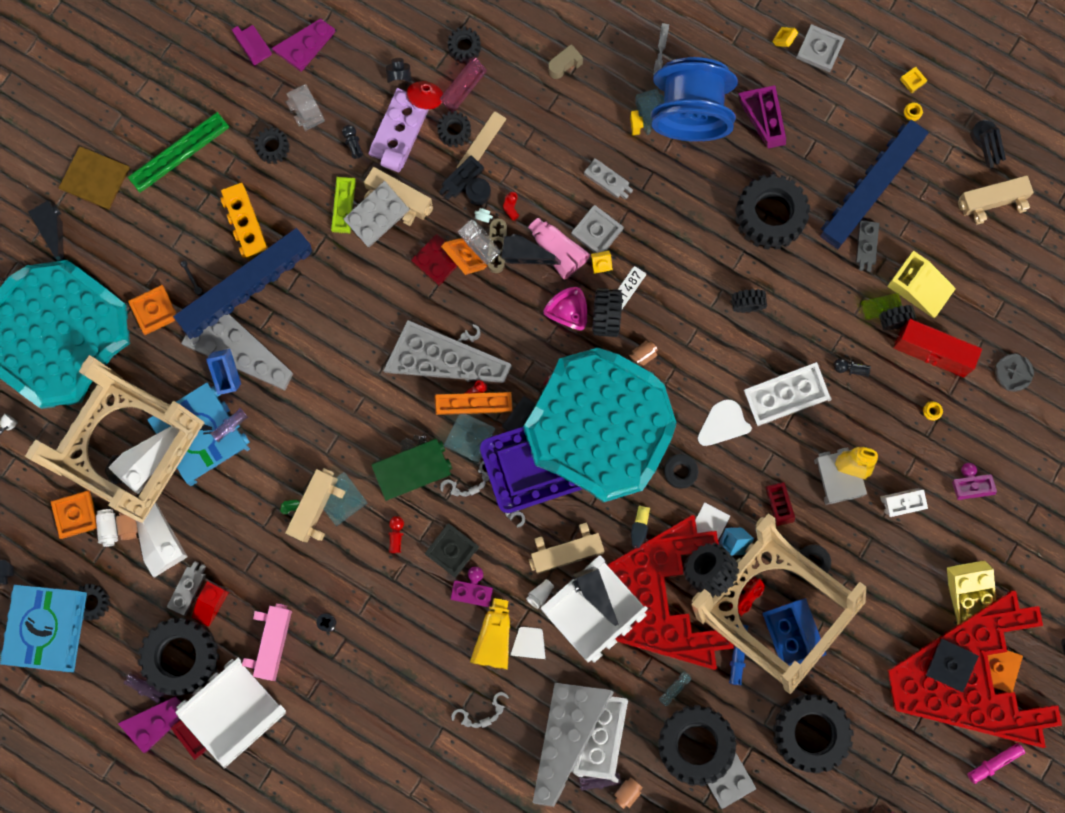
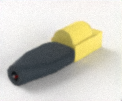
M638 507L636 520L631 530L632 546L634 548H640L646 538L650 508Z

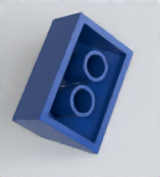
M806 598L762 613L778 657L789 666L794 661L801 664L821 640Z

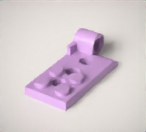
M397 88L373 140L369 155L380 159L381 166L399 173L404 167L429 109L415 107L409 102L407 92ZM406 108L412 110V113L408 116L402 114V111ZM398 124H402L405 126V129L398 132L395 130V127ZM391 140L398 142L395 148L388 147V143Z

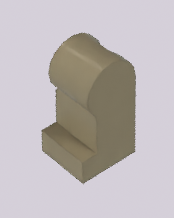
M571 44L549 62L548 72L550 77L559 79L573 65L576 68L580 67L583 64V57Z

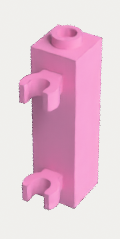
M276 603L275 607H269L268 614L257 611L254 613L253 619L265 621L266 623L257 661L244 658L242 663L244 667L255 669L253 677L276 681L292 613L291 610H287L286 605Z

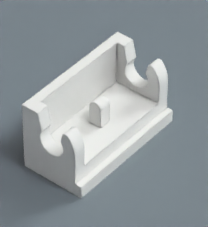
M915 488L880 496L881 502L886 507L884 512L889 517L928 509L924 489Z

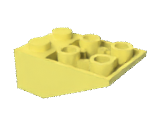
M915 251L909 255L887 286L934 319L956 289L928 260Z
M985 560L947 567L948 586L958 625L996 601L994 569Z

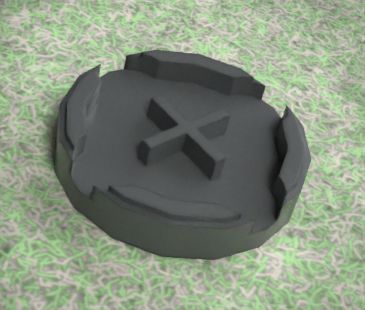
M1014 353L1008 354L998 361L995 366L994 375L997 383L1007 391L1016 392L1030 385L1034 377L1033 365L1026 357Z

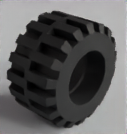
M597 288L592 326L594 336H618L622 312L621 290Z
M707 543L705 546H699L698 550H694L692 555L687 558L688 562L684 566L686 569L684 570L686 580L700 593L704 589L707 590L712 598L715 595L719 597L723 592H728V589L734 586L733 582L737 581L738 577L736 574L739 573L738 563L722 545L717 543Z

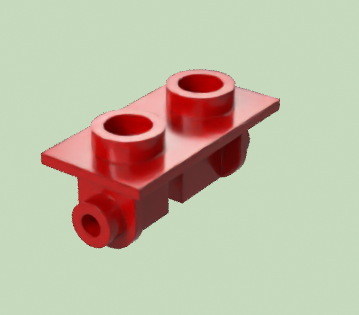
M752 577L742 589L745 592L744 595L740 593L738 614L741 617L751 609L755 599L764 592L765 585L760 578ZM732 603L729 604V607L731 609L733 608Z

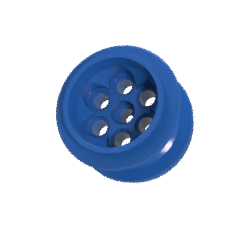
M687 57L666 63L663 68L654 74V84L664 91V103L656 106L651 111L652 128L657 133L683 141H710L723 138L733 131L736 116L732 110L724 106L725 94L736 88L738 79L726 65L712 59Z

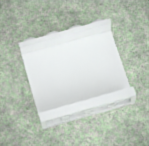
M598 556L584 570L593 566L599 569L619 625L614 626L578 592L574 591L572 586L574 579L541 607L543 613L587 663L591 660L595 663L602 656L601 651L605 647L610 649L617 643L615 639L620 634L625 636L632 629L630 625L635 620L639 623L647 616L645 611L648 609L639 602L605 564V560L601 556Z
M239 658L235 661L231 659L224 666L225 670L220 674L215 673L208 680L210 683L204 688L200 686L193 692L194 696L189 701L184 700L177 706L178 710L176 711V715L224 769L286 714V710L281 705L279 706L250 672L242 666Z

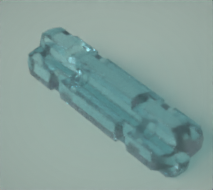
M683 672L679 679H676L666 690L667 693H664L659 698L660 702L668 706L672 701L671 699L675 698L685 687L684 685L690 682V675Z

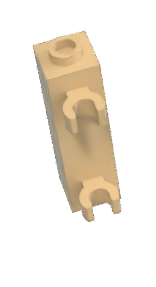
M372 168L364 181L366 189L369 190L365 194L364 199L386 181L411 209L404 215L403 223L411 226L415 216L424 220L425 216L431 214L433 210L431 198L379 169Z
M1028 176L964 192L958 200L960 210L963 211L964 216L974 214L975 223L978 225L987 220L984 210L1016 202L1018 213L1026 212V209L1030 208L1026 199L1034 192Z
M325 468L322 471L316 469L286 534L302 542H308L310 536L319 541L323 540L325 533L314 529L330 495L333 494L343 499L346 492L335 487L338 479L333 477L334 473Z
M586 522L579 525L583 538L546 549L542 536L535 538L538 552L532 553V559H529L532 571L536 570V573L539 574L603 554L604 548L599 533L590 535Z

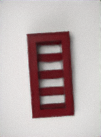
M785 482L766 486L776 526L795 522V514ZM781 490H782V492H783V493H781V494L772 495L773 492H777V491H781ZM784 498V501L774 502V500ZM783 506H786V507H787V508H785V509L777 510V508H779V507H783Z

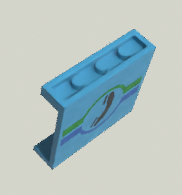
M208 383L176 401V403L205 422L177 466V469L189 486L196 484L198 477L241 450H250L247 445L250 443L245 433L241 434L237 429L240 425L235 417L231 418L228 414L230 411L225 401L221 403L218 398L220 395L217 394L215 386L211 387ZM154 416L147 419L156 434L171 427V425Z
M14 585L11 593L10 610L7 615L8 622L4 633V645L0 664L74 672L87 593Z

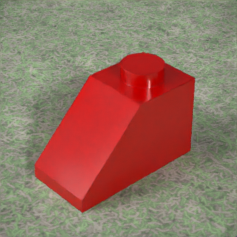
M207 581L197 599L192 618L210 627L229 592Z

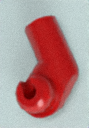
M515 192L507 194L503 203V209L512 221L520 216L515 210V204L518 199V195Z
M478 380L464 394L485 393L487 385L482 380Z

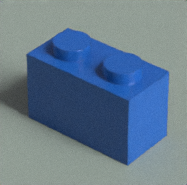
M231 349L212 352L206 360L217 394L221 395L237 391L241 381Z

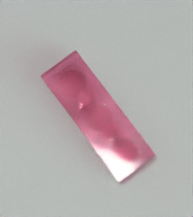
M472 58L440 97L442 103L451 112L456 111L487 72L486 68L477 58Z

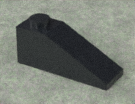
M46 201L28 212L54 257L58 261H63V221L59 216L62 213L56 204L52 205L49 201Z
M512 234L511 236H504L501 258L508 264L561 265V261L554 254L521 235Z
M593 566L573 574L574 581H572L574 591L578 592L614 626L619 625L599 569Z

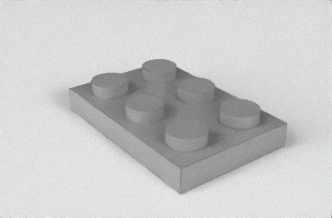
M384 181L354 208L344 220L366 246L370 247L411 209L389 184Z

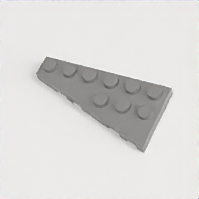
M229 314L219 318L215 325L208 326L196 338L189 339L185 335L181 343L183 346L207 357L212 352L231 349L237 370L284 391L293 376V373Z
M408 320L386 364L384 373L504 383L512 365Z
M555 683L534 792V804L555 806L566 785L565 782L576 766L577 759L583 753L596 728L595 725L600 715L603 714L609 698L611 699L614 693L612 690Z

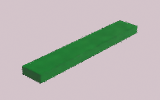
M216 112L128 176V179L141 193L229 128L228 124Z

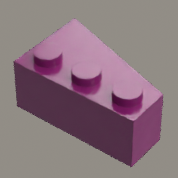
M776 86L738 93L740 104L766 147L773 148L786 145V135Z

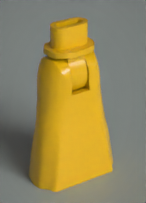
M856 447L851 451H843L838 455L835 465L839 472L867 479L874 470L878 454L873 449L867 447Z
M493 598L492 607H489V611L484 618L470 663L508 669L510 618L507 608L509 601Z

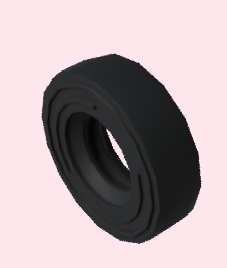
M684 454L674 455L669 458L664 467L666 481L672 487L678 489L688 488L693 485L699 473L695 460ZM679 464L685 465L689 471L688 476L684 479L677 478L674 474L675 466Z
M812 544L805 546L799 551L806 558L810 555L818 556L821 560L819 568L828 574L831 568V557L825 548Z

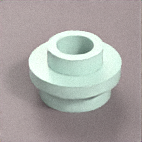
M482 208L474 212L476 214L475 219L487 223L493 217L489 215L490 211Z

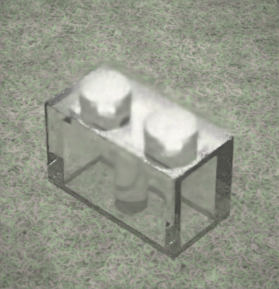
M306 84L286 93L288 97L286 103L290 111H295L296 116L294 118L299 127L303 126L304 130L307 131L325 122Z

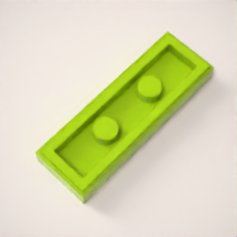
M336 178L332 232L351 233V227L345 222L344 218L353 210L355 178Z

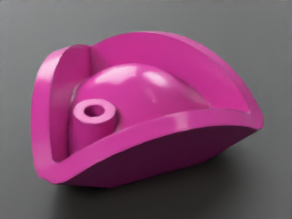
M571 287L561 291L548 302L544 308V315L577 330L585 329L587 323V304L583 291L578 287Z

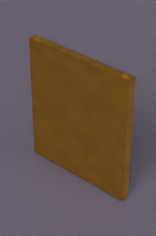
M79 147L58 189L109 210L130 167Z

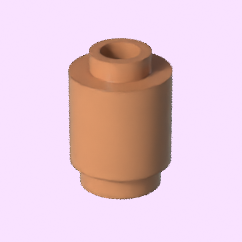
M645 341L632 350V354L629 357L633 363L638 366H644L657 356L656 352L658 349L652 341L650 343Z
M120 512L119 516L115 517L118 536H120L121 540L137 538L136 520Z
M630 777L628 781H624L614 794L617 797L615 802L623 809L626 806L630 808L640 796V791L643 787Z

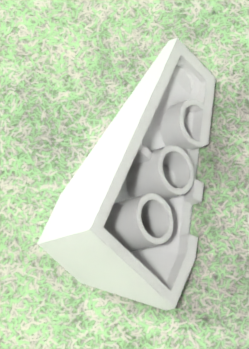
M171 426L123 452L109 466V469L129 488L139 494L148 483L180 430Z
M155 502L144 522L136 521L143 560L153 577L158 576L188 557Z

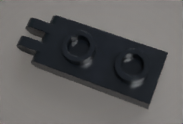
M471 155L442 183L441 186L443 188L439 191V194L442 196L448 191L444 196L447 201L452 196L456 198L466 188L470 180L477 178L485 170L484 166Z

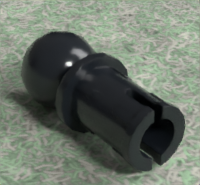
M352 125L344 126L342 135L346 138L345 143L349 146L352 158L356 159V155L358 158L362 157L363 152L359 145L360 139L356 136L355 127Z
M839 358L833 364L834 370L838 373L849 371V375L855 374L869 377L871 365L854 363L853 360L849 364L845 359Z

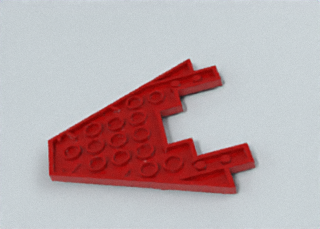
M692 515L642 544L640 548H635L607 565L639 602L648 608L645 611L647 616L639 623L635 620L630 625L632 629L625 636L620 634L615 638L617 642L708 669H717L714 651L733 649L734 645L716 630L692 633L689 614L670 616L664 577L683 575L681 555L692 554L694 550H698L699 546H705L707 543H717L719 545L717 531L697 533L695 515Z
M1010 591L887 670L894 710L1046 748L1043 729L1062 726L1059 706L1051 705L1018 711L1014 691L995 694L988 655L1007 652L1004 632L1043 626L1040 606L1019 608L1016 591ZM940 638L979 656L964 692L925 675Z

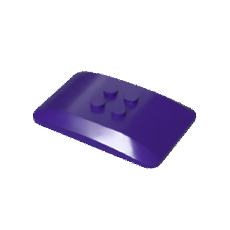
M523 427L487 438L480 445V452L498 507L504 513H512L582 490L581 487L559 475L535 466L529 441L526 438Z

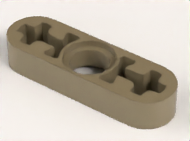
M499 218L491 222L489 232L488 268L493 273H500L505 267V261L500 256L503 247L500 250L492 248V244L496 241L501 242L503 245L504 238L502 237L507 236L506 222ZM497 224H501L503 228L500 229V237L496 236V229L493 228L497 227ZM495 255H498V262L501 264L498 265V268H494V265L491 264L495 262Z

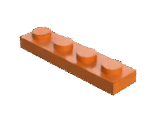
M511 392L439 394L434 396L435 415L512 412Z

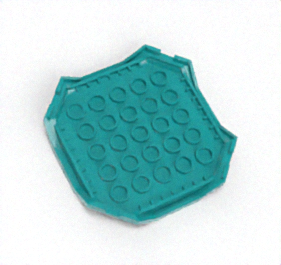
M68 260L25 266L10 275L0 287V379L41 409L82 403L89 385L93 382L79 372L83 362L90 355L106 366L115 354L130 344L127 326V305Z
M595 348L558 359L548 383L523 428L529 441L535 466L559 475L590 492L604 503L643 491L655 473L673 437L677 422L665 385L655 375L619 354Z

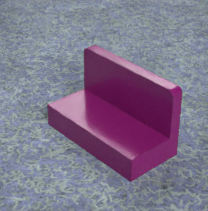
M253 25L243 31L238 26L232 29L236 40L253 65L272 55V52Z

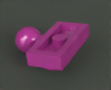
M965 463L961 468V473L966 478L954 479L952 482L957 500L991 496L997 493L992 474L975 477L977 468L973 463Z
M475 566L468 571L470 583L454 580L451 600L490 607L493 587L478 585V582L483 578V570L480 567Z

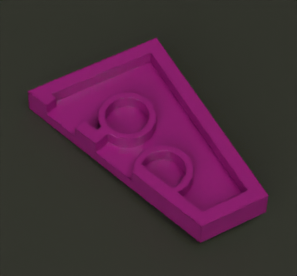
M320 18L276 45L272 50L302 72L333 36L335 29Z
M176 696L118 723V725L143 753H146L171 730L172 726L181 720L176 715V711L178 710L177 706L182 701Z

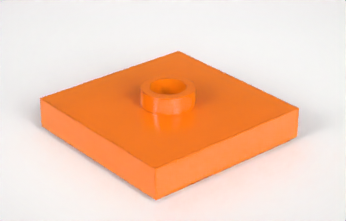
M466 238L447 241L441 246L465 275L484 270L488 266Z
M163 285L128 301L144 335L175 321L173 316L177 313Z
M89 490L51 501L59 539L97 529L95 508Z
M1008 650L1005 653L988 655L993 687L1004 692L1013 691L1023 658L1022 655Z

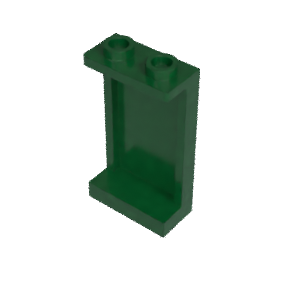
M433 438L431 441L371 463L385 501L451 475L449 470L453 468L449 458L445 459L442 452L445 451L442 441H437V438Z

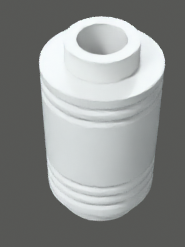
M111 509L100 510L96 515L98 543L102 544L103 547L115 545L114 542L118 541L116 514Z

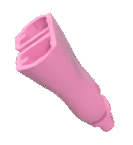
M537 218L529 225L528 228L533 232L532 235L535 237L537 244L554 254L561 261V265L553 266L563 280L568 279L588 261L590 254L553 225H548L547 222H543L540 218Z

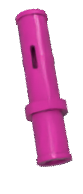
M1017 742L989 761H983L981 766L968 772L967 775L973 784H977V782L987 776H993L995 771L1024 755L1025 751Z

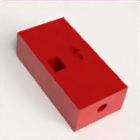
M909 319L901 327L893 349L963 378L975 370L982 352L980 347L912 319Z

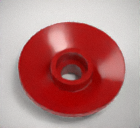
M419 81L408 87L407 98L415 107L434 109L441 105L443 92L433 83Z

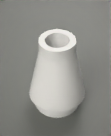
M545 579L543 583L528 593L526 600L536 609L540 606L542 607L554 585Z

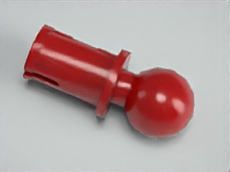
M394 516L389 521V527L392 529V532L388 533L390 535L388 552L401 553V541L404 534L400 533V530L404 527V520L399 516Z

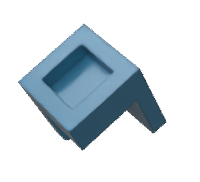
M726 528L719 544L731 556L745 555L746 549L753 542L754 538L743 528Z

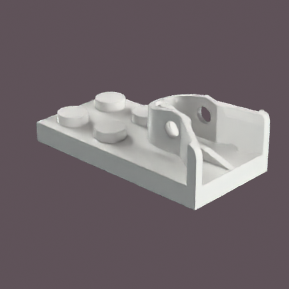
M817 362L744 390L757 426L828 400L829 402L832 400Z
M609 698L605 710L600 715L595 725L596 728L583 753L575 763L576 766L573 773L578 777L588 776L609 779L618 783L619 779L615 777L628 704L626 698Z

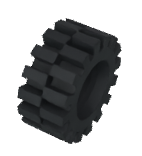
M459 27L457 32L453 30L451 32L452 36L449 35L448 37L450 56L454 57L456 62L459 59L460 63H463V60H466V63H469L470 59L474 61L481 51V41L475 30L472 32L470 27L468 30H466V27L460 30ZM461 40H468L471 42V47L468 50H460L457 44Z
M449 111L447 116L443 114L442 119H439V124H437L439 139L443 141V144H448V147L455 145V148H457L458 144L463 146L464 142L467 143L468 137L470 138L471 126L466 115L463 116L461 112L457 114V111H454V114H451ZM456 123L460 125L461 132L457 135L449 134L447 128L450 124Z
M270 127V130L265 128V132L262 133L260 131V136L256 135L255 150L262 161H267L268 164H271V161L277 164V160L282 162V158H286V153L290 151L287 137L278 128L276 130L273 127ZM270 140L279 142L278 149L273 152L265 149L266 143Z
M764 290L738 291L731 296L733 311L737 313L757 312V310L761 311L767 307L766 291Z
M912 305L895 307L879 314L882 328L886 331L899 329L909 319L917 321Z
M93 584L79 587L78 591L87 593V596L94 595L98 600L97 606L94 609L87 610L84 608L83 619L93 621L103 617L105 611L108 612L109 608L107 607L110 605V601H108L110 596L106 594L107 591Z

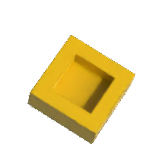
M781 27L772 42L775 46L789 47L798 32L795 28Z
M914 67L903 75L900 81L910 93H913L923 86L927 79L917 67Z
M638 110L631 111L632 135H640V129L643 128V118L639 117Z
M610 251L591 254L594 274L612 270Z

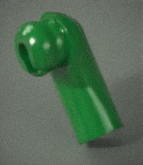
M284 501L281 504L280 512L287 515L290 511H296L300 501Z

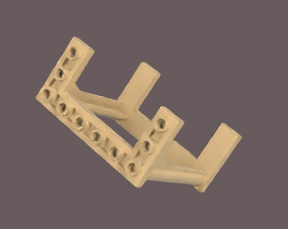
M89 355L79 370L81 374L98 384L91 392L88 401L81 408L79 415L71 424L64 439L60 441L57 450L35 440L29 447L25 457L60 476L64 475L110 502L108 506L143 523L205 422L180 404L173 401L169 405L122 379L123 377ZM113 394L115 398L114 404L108 406L107 402ZM126 407L141 409L180 430L138 498L98 475L91 466L88 456L89 440L96 425L109 413ZM77 450H82V455L79 458L72 459Z
M768 513L765 518L761 517L756 523L758 540L755 544L751 543L745 551L746 554L742 559L739 558L736 561L739 573L736 574L738 578L737 581L733 582L734 586L730 587L728 592H723L719 597L715 595L714 598L704 589L693 597L692 607L699 622L702 624L706 622L780 681L783 684L784 690L791 694L865 604L866 586L859 582L851 592L792 547L777 531L775 518ZM764 552H769L772 556V561L768 565H765L761 559ZM776 555L779 556V560H782V561H783L781 564H777V563H776V561H777V556H776ZM757 560L759 563V567L757 569H753L752 565L755 566ZM770 569L792 571L806 579L845 609L801 664L796 661L791 666L786 664L752 637L740 621L738 614L740 593L745 584L758 573ZM742 577L745 578V581H744V582H741V581H740V579H741ZM730 591L735 592L733 598L726 597L731 594ZM723 602H730L733 604V608L727 612L721 611L719 605ZM731 615H734V616H735V619H734V621L732 622V621L730 620V618H728V620H727L725 617H729V616H731Z

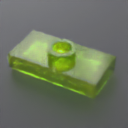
M899 293L864 300L861 302L865 320L879 318V314L888 309L902 306Z

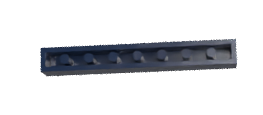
M910 120L907 125L905 123L902 124L897 131L899 133L898 137L891 138L886 145L889 147L887 151L880 152L875 159L878 161L876 165L873 166L871 164L865 172L867 175L865 179L862 180L860 178L854 186L856 189L854 193L849 192L843 200L845 204L842 208L838 206L832 214L834 218L831 222L827 220L822 226L821 230L823 232L820 237L837 250L929 132L913 120Z
M297 228L174 315L173 318L189 339L200 336L204 329L215 325L219 318L230 314L237 305L247 302L255 292L259 293L262 291L266 284L276 281L284 271L291 270L295 263L301 259H306L312 252L310 243Z

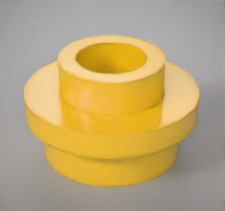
M909 103L904 109V116L908 120L917 121L923 114L922 107L918 103ZM913 110L916 114L913 115L910 113V111Z
M931 401L924 406L923 414L928 420L935 421L942 416L943 409L939 403ZM930 408L935 410L934 415L930 413Z

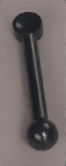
M181 261L180 265L185 269L195 287V293L201 295L203 290L198 287L187 266V261Z

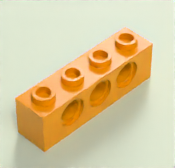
M239 183L221 190L223 197L220 199L223 207L228 208L229 213L226 215L230 225L234 224L236 229L233 231L234 237L242 245V247H239L240 253L243 258L246 257L250 262L268 249L247 191L243 183ZM242 204L241 208L237 210L234 209V206ZM242 221H248L247 225L240 226ZM249 237H254L253 242L246 243Z

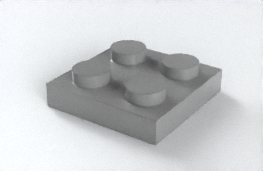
M811 24L796 59L830 72L845 38Z
M594 205L571 232V235L591 251L598 253L606 251L624 227Z
M736 753L733 764L727 771V774L723 778H719L717 782L707 784L721 809L756 790L754 783Z

